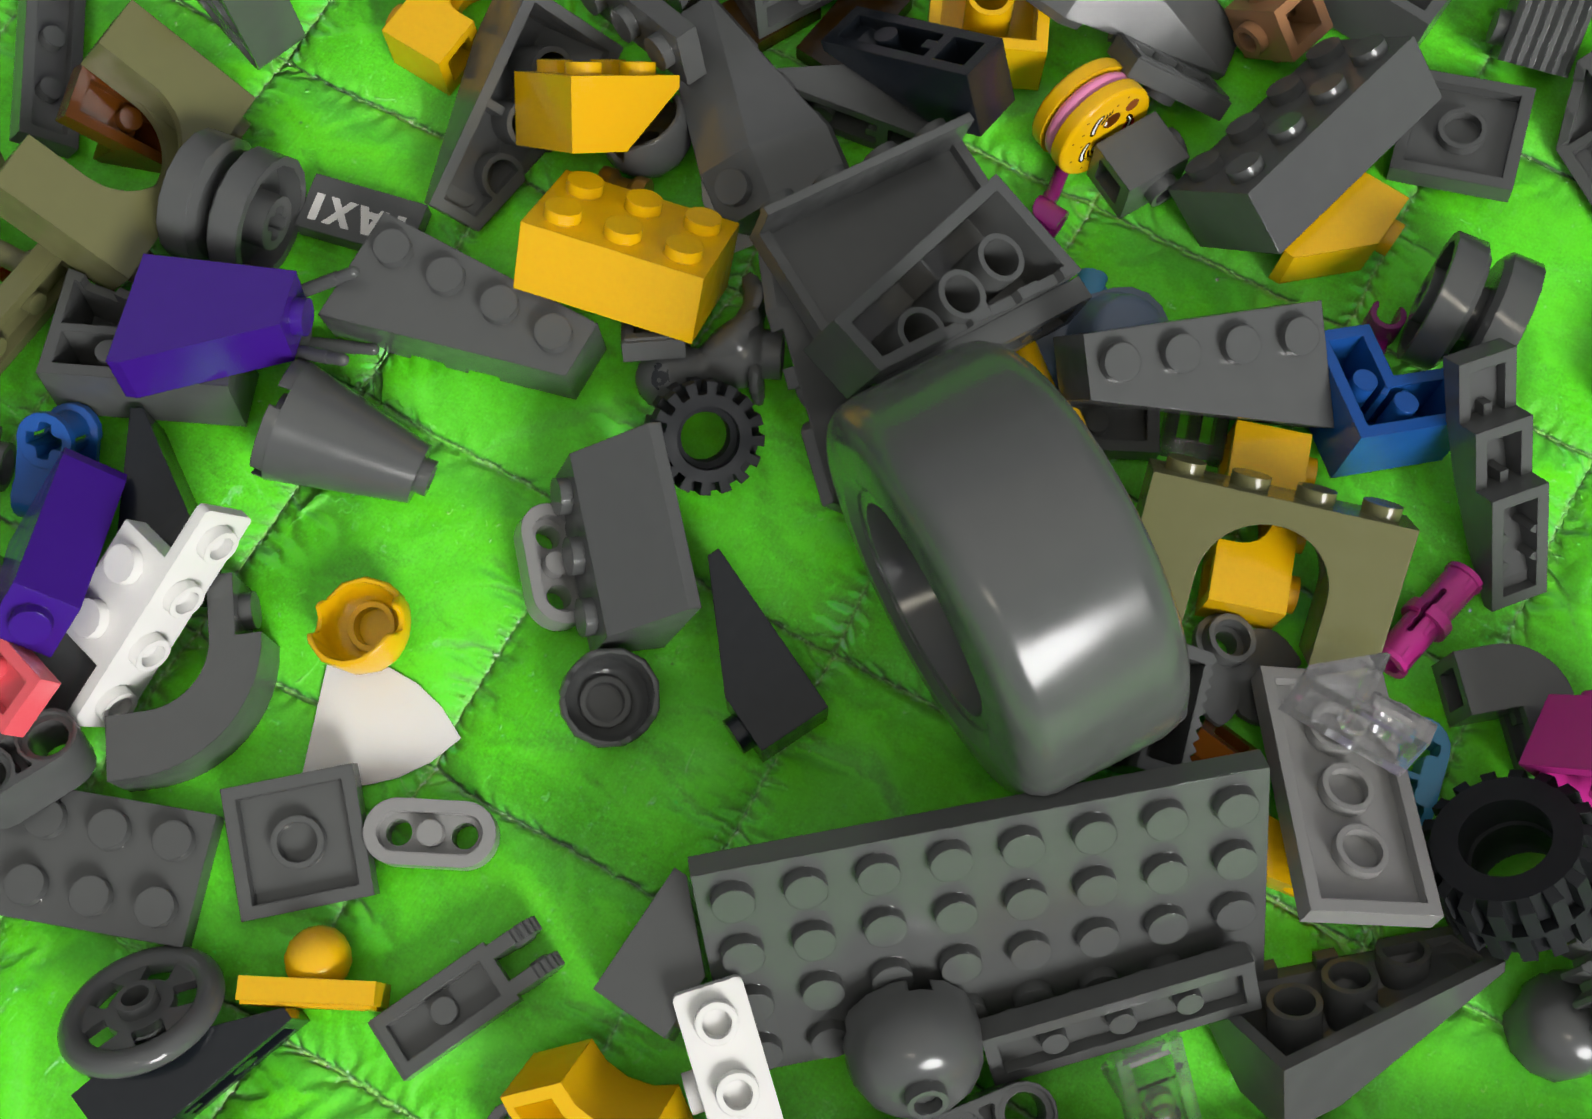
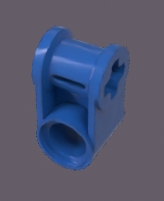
M66 402L54 407L51 411L33 413L25 417L19 424L16 433L15 479L10 494L13 513L17 516H25L64 447L99 462L100 444L103 436L102 424L97 414L89 406L79 402ZM44 429L43 433L34 435V432ZM86 435L85 438L75 441V438Z

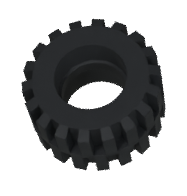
M1510 769L1508 777L1497 778L1495 771L1480 775L1482 780L1480 783L1469 786L1464 781L1454 787L1453 791L1456 796L1450 801L1440 798L1432 807L1436 819H1425L1422 830L1444 918L1455 935L1461 933L1465 943L1477 951L1487 945L1491 956L1494 958L1508 960L1512 952H1518L1523 962L1539 961V952L1552 949L1555 957L1570 952L1567 942L1574 938L1583 944L1592 937V807L1589 802H1583L1579 791L1567 783L1559 787L1555 776L1540 772L1534 779L1528 777L1526 770ZM1528 852L1546 855L1539 864L1521 874L1504 877L1487 875L1497 863L1512 855Z

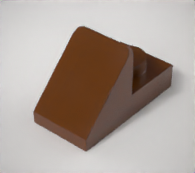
M81 64L73 68L55 121L97 142L93 159L101 163L160 173L162 167L161 146L158 136L146 116L131 102Z

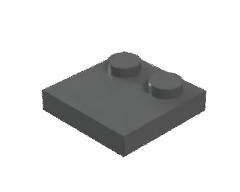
M1430 70L1442 98L1395 143L1386 180L1508 202L1516 178L1536 88Z
M358 763L220 789L241 922L380 894L374 857L367 850L363 840V826L367 815Z

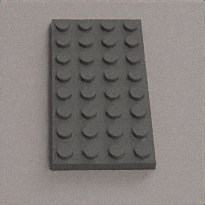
M1256 749L1076 783L1048 796H1032L1023 793L689 856L690 879L712 981L733 974L742 977L769 1070L777 1067L844 1055L841 1037L844 1038L846 1034L844 1020L848 1011L866 994L893 982L906 980L909 991L918 989L932 990L929 979L948 982L964 990L974 1003L978 1018L981 1019L1001 1013L1007 1009L1019 1008L1066 994L1075 989L1087 988L1134 974L1140 970L1155 968L1199 955L1208 950L1220 949L1245 941L1254 960L1256 974L1264 973L1270 766L1261 750Z

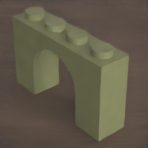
M131 0L113 20L80 64L137 107L153 126L162 151V167L156 184L150 188L136 191L117 190L103 186L85 176L30 134L24 138L0 168V217L76 271L86 274L87 278L96 285L112 291L116 290L127 280L133 284L143 253L155 255L150 251V248L159 237L156 225L158 197L166 171L179 148L194 133L208 127L241 139L251 125V122L243 116L256 99L134 0Z
M1169 453L1166 461L1149 458L1136 510L1159 556L1170 584L1181 622L1183 621L1197 568L1203 556L1214 543L1234 530L1251 525H1274L1287 528L1309 541L1314 546L1318 558V581L1299 643L1307 664L1374 680L1420 532L1406 515L1402 514L1403 506L1375 497H1364L1362 505L1336 500L1338 492L1306 482H1299L1296 491L1271 485L1272 477L1245 468H1233L1231 476L1205 470L1207 463L1203 460L1182 454Z

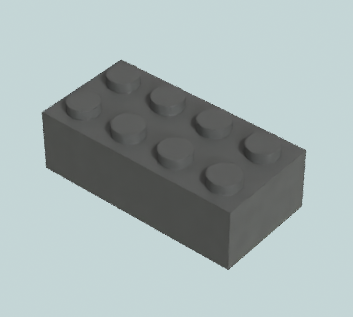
M1375 34L1362 39L1340 40L1339 37H1330L1320 41L1306 53L1307 59L1293 73L1277 80L1267 89V97L1251 112L1231 122L1226 129L1227 135L1211 150L1193 158L1185 168L1186 173L1168 191L1199 246L1281 254L1442 98L1415 37H1384L1382 34Z

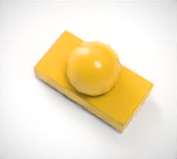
M317 925L302 930L289 942L284 955L285 970L288 977L238 975L235 1000H238L239 1004L259 1007L383 1012L389 1008L391 985L378 981L344 980L353 962L351 946L345 935L336 928Z

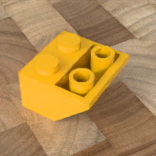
M536 59L537 71H514L516 145L571 154L627 152L680 88V75L656 73V62Z

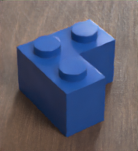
M1370 324L1325 330L1334 428H1309V430L1313 434L1312 437L1330 478L1442 460L1450 451L1446 422L1444 368L1393 375Z

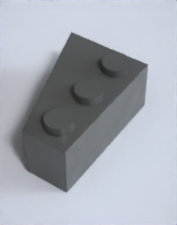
M68 268L36 370L38 377L57 406L66 402H79L89 406L97 416L129 418L130 408H144L154 420L247 426L259 377L257 370L141 398L126 397L109 368L106 358L130 291L119 288L117 292L89 282L86 274Z

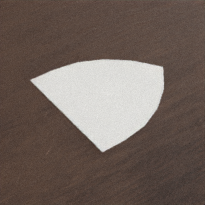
M327 665L302 773L358 763L361 785H370L402 777L431 763L459 741L461 737L444 709L419 684L392 668L387 667L383 671L355 675Z

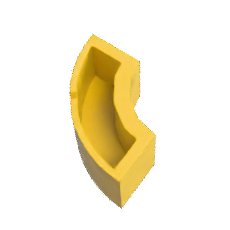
M592 1038L533 1053L500 1097L512 1119H694L679 1084L652 1085L628 1077L606 1060Z

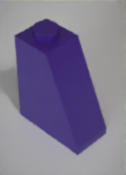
M143 253L106 362L125 396L141 398L294 361L301 337L309 336L314 321L313 302L310 298L305 297L297 272L294 270Z
M64 447L7 546L0 571L1 639L51 658L82 607L123 492L127 474Z

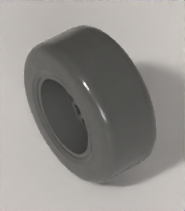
M980 340L958 344L851 397L835 410L827 428V460L836 495L855 547L874 590L922 681L956 734L990 777L1004 789L1015 795L1027 793L1032 796H1048L1076 783H1080L1159 741L1178 726L1189 701L1190 663L1183 625L1167 576L1150 536L1107 456L1076 411L1035 366L1001 344Z

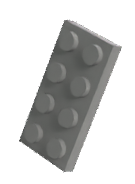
M1260 666L1252 676L1251 684L1266 758L1270 766V778L1299 922L1432 928L1444 917L1384 675L1375 674L1374 680L1331 670Z

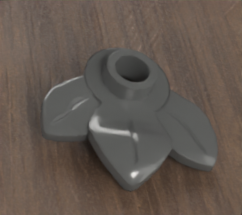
M1215 613L1205 617L1196 625L1192 634V646L1214 653L1218 661L1211 666L1215 675L1208 678L1212 687L1205 691L1209 700L1202 704L1206 712L1203 714L1205 719L1214 726L1220 727L1236 714L1237 717L1245 722L1260 727L1251 678L1260 666L1297 668L1301 665V660L1295 650L1277 632L1265 628L1253 629L1244 618L1231 613ZM1216 639L1224 644L1227 653L1219 647Z

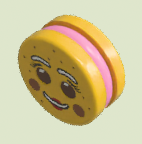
M1098 58L1073 70L1050 91L1034 117L1032 134L1035 141L1044 151L1051 155L1052 160L1065 173L1079 174L1086 172L1097 143L1142 119L1147 114L1149 107L1148 93L1137 81L1126 77L1125 73L1122 72V65L1114 58Z

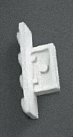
M205 503L199 504L172 547L146 522L129 519L124 521L96 566L82 607L66 632L97 665L68 710V713L75 719L79 727H105V716L133 713L138 699L159 666L168 658L171 647L192 614L202 605L206 592L220 570L235 553L239 540L251 523V519L242 510Z
M733 974L675 993L673 1005L692 1066V1070L681 1073L692 1115L705 1112L707 1119H784L742 977Z

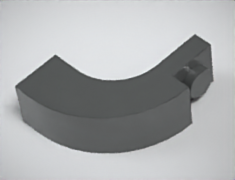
M234 573L218 574L207 591L209 647L202 671L192 686L180 697L162 707L141 712L105 716L106 773L108 783L129 792L173 786L189 781L208 772L232 755L248 739L266 712L276 685L280 663V646L262 631L253 632L254 629H260L262 623L259 597L255 591H251Z

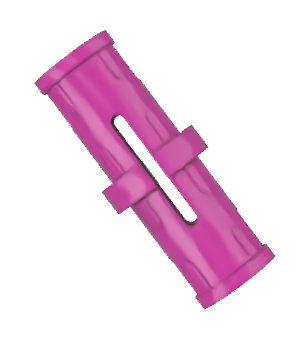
M1449 562L1445 566V570L1420 597H1412L1404 604L1401 609L1402 618L1388 632L1378 664L1380 670L1391 677L1402 679L1433 642L1439 643L1445 640L1453 629L1452 620L1483 589L1481 587L1483 581L1473 569L1461 562Z

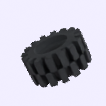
M697 376L688 377L685 383H672L666 387L669 392L663 398L658 395L652 402L656 407L652 415H646L644 424L661 422L674 484L686 492L692 490L699 495L711 496L712 490H718L721 494L732 490L730 483L735 480L742 484L750 477L745 473L749 465L757 467L761 459L756 454L757 446H764L765 435L761 434L758 426L763 425L761 415L753 410L752 406L754 403L748 396L739 392V389L711 377H707V379H701ZM699 412L716 413L721 417L726 427L724 446L716 455L707 459L690 457L684 451L681 444V431L685 422Z

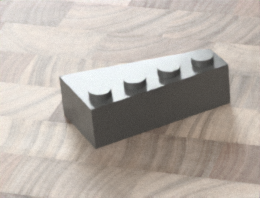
M1322 300L1053 337L1059 392L1068 402L1153 410L1227 420L1238 419L1289 427L1334 428Z

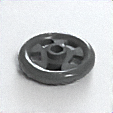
M169 945L144 949L111 963L83 984L67 1004L60 1019L57 1032L58 1046L62 1057L77 1072L99 1079L129 1078L150 1072L173 1061L189 1050L206 1034L221 1010L226 989L224 975L220 966L211 956L201 950L188 946L181 948ZM171 972L169 978L165 981L159 979L148 980L151 975ZM197 988L196 996L192 1003L177 1006V994L179 992ZM119 991L106 1009L99 1008L109 997ZM106 1027L114 1035V1037L100 1047L92 1045L89 1041L90 1038Z

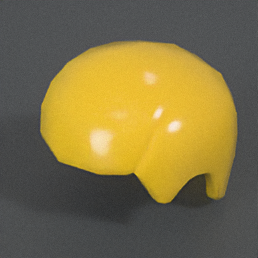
M364 576L343 582L326 600L316 604L317 626L315 632L307 634V641L321 662L355 675L383 671L399 659L406 647L411 629L409 603L394 586L386 581Z

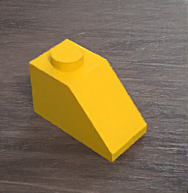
M1365 172L1284 250L1268 278L1281 284L1359 271L1374 251L1385 257L1406 226L1398 221L1396 217L1409 197Z

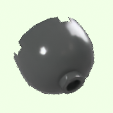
M929 979L932 990L918 989L909 991L906 980L893 982L866 994L848 1011L844 1020L846 1034L844 1038L841 1037L847 1070L853 1085L876 1110L899 1118L932 1119L953 1108L975 1086L984 1062L982 1032L974 1003L964 990L943 980Z

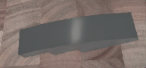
M1497 338L1443 357L1446 422L1454 483L1473 568L1483 581L1481 586L1483 589L1480 591L1484 606L1491 612L1547 592L1549 482L1532 472L1533 414L1516 405L1517 346L1502 338Z

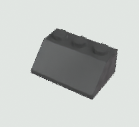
M661 422L646 423L570 453L556 477L551 480L550 499L553 511L556 516L564 515L566 521L565 531L567 537L564 538L562 544L563 564L567 575L575 576L579 595L574 606L575 624L579 635L587 637L590 651L600 648H624L633 652L664 648L702 608Z

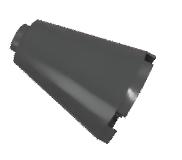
M300 357L292 362L278 386L290 391L280 397L276 406L268 405L256 435L250 457V467L255 468L251 472L253 475L263 480L409 503L414 493L422 496L427 494L439 461L429 458L432 449L431 444L314 363Z

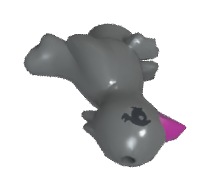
M749 272L742 277L743 304L736 316L716 329L699 348L690 347L691 344L686 343V358L640 361L635 375V382L639 395L649 405L655 408L656 406L652 402L658 395L663 398L669 392L666 387L672 383L682 384L687 382L686 378L695 376L701 379H707V377L715 378L737 389L749 387V393L754 405H763L765 398L764 379H782L785 335L783 330L772 333L771 329H765L764 327L766 311L762 282L758 276Z

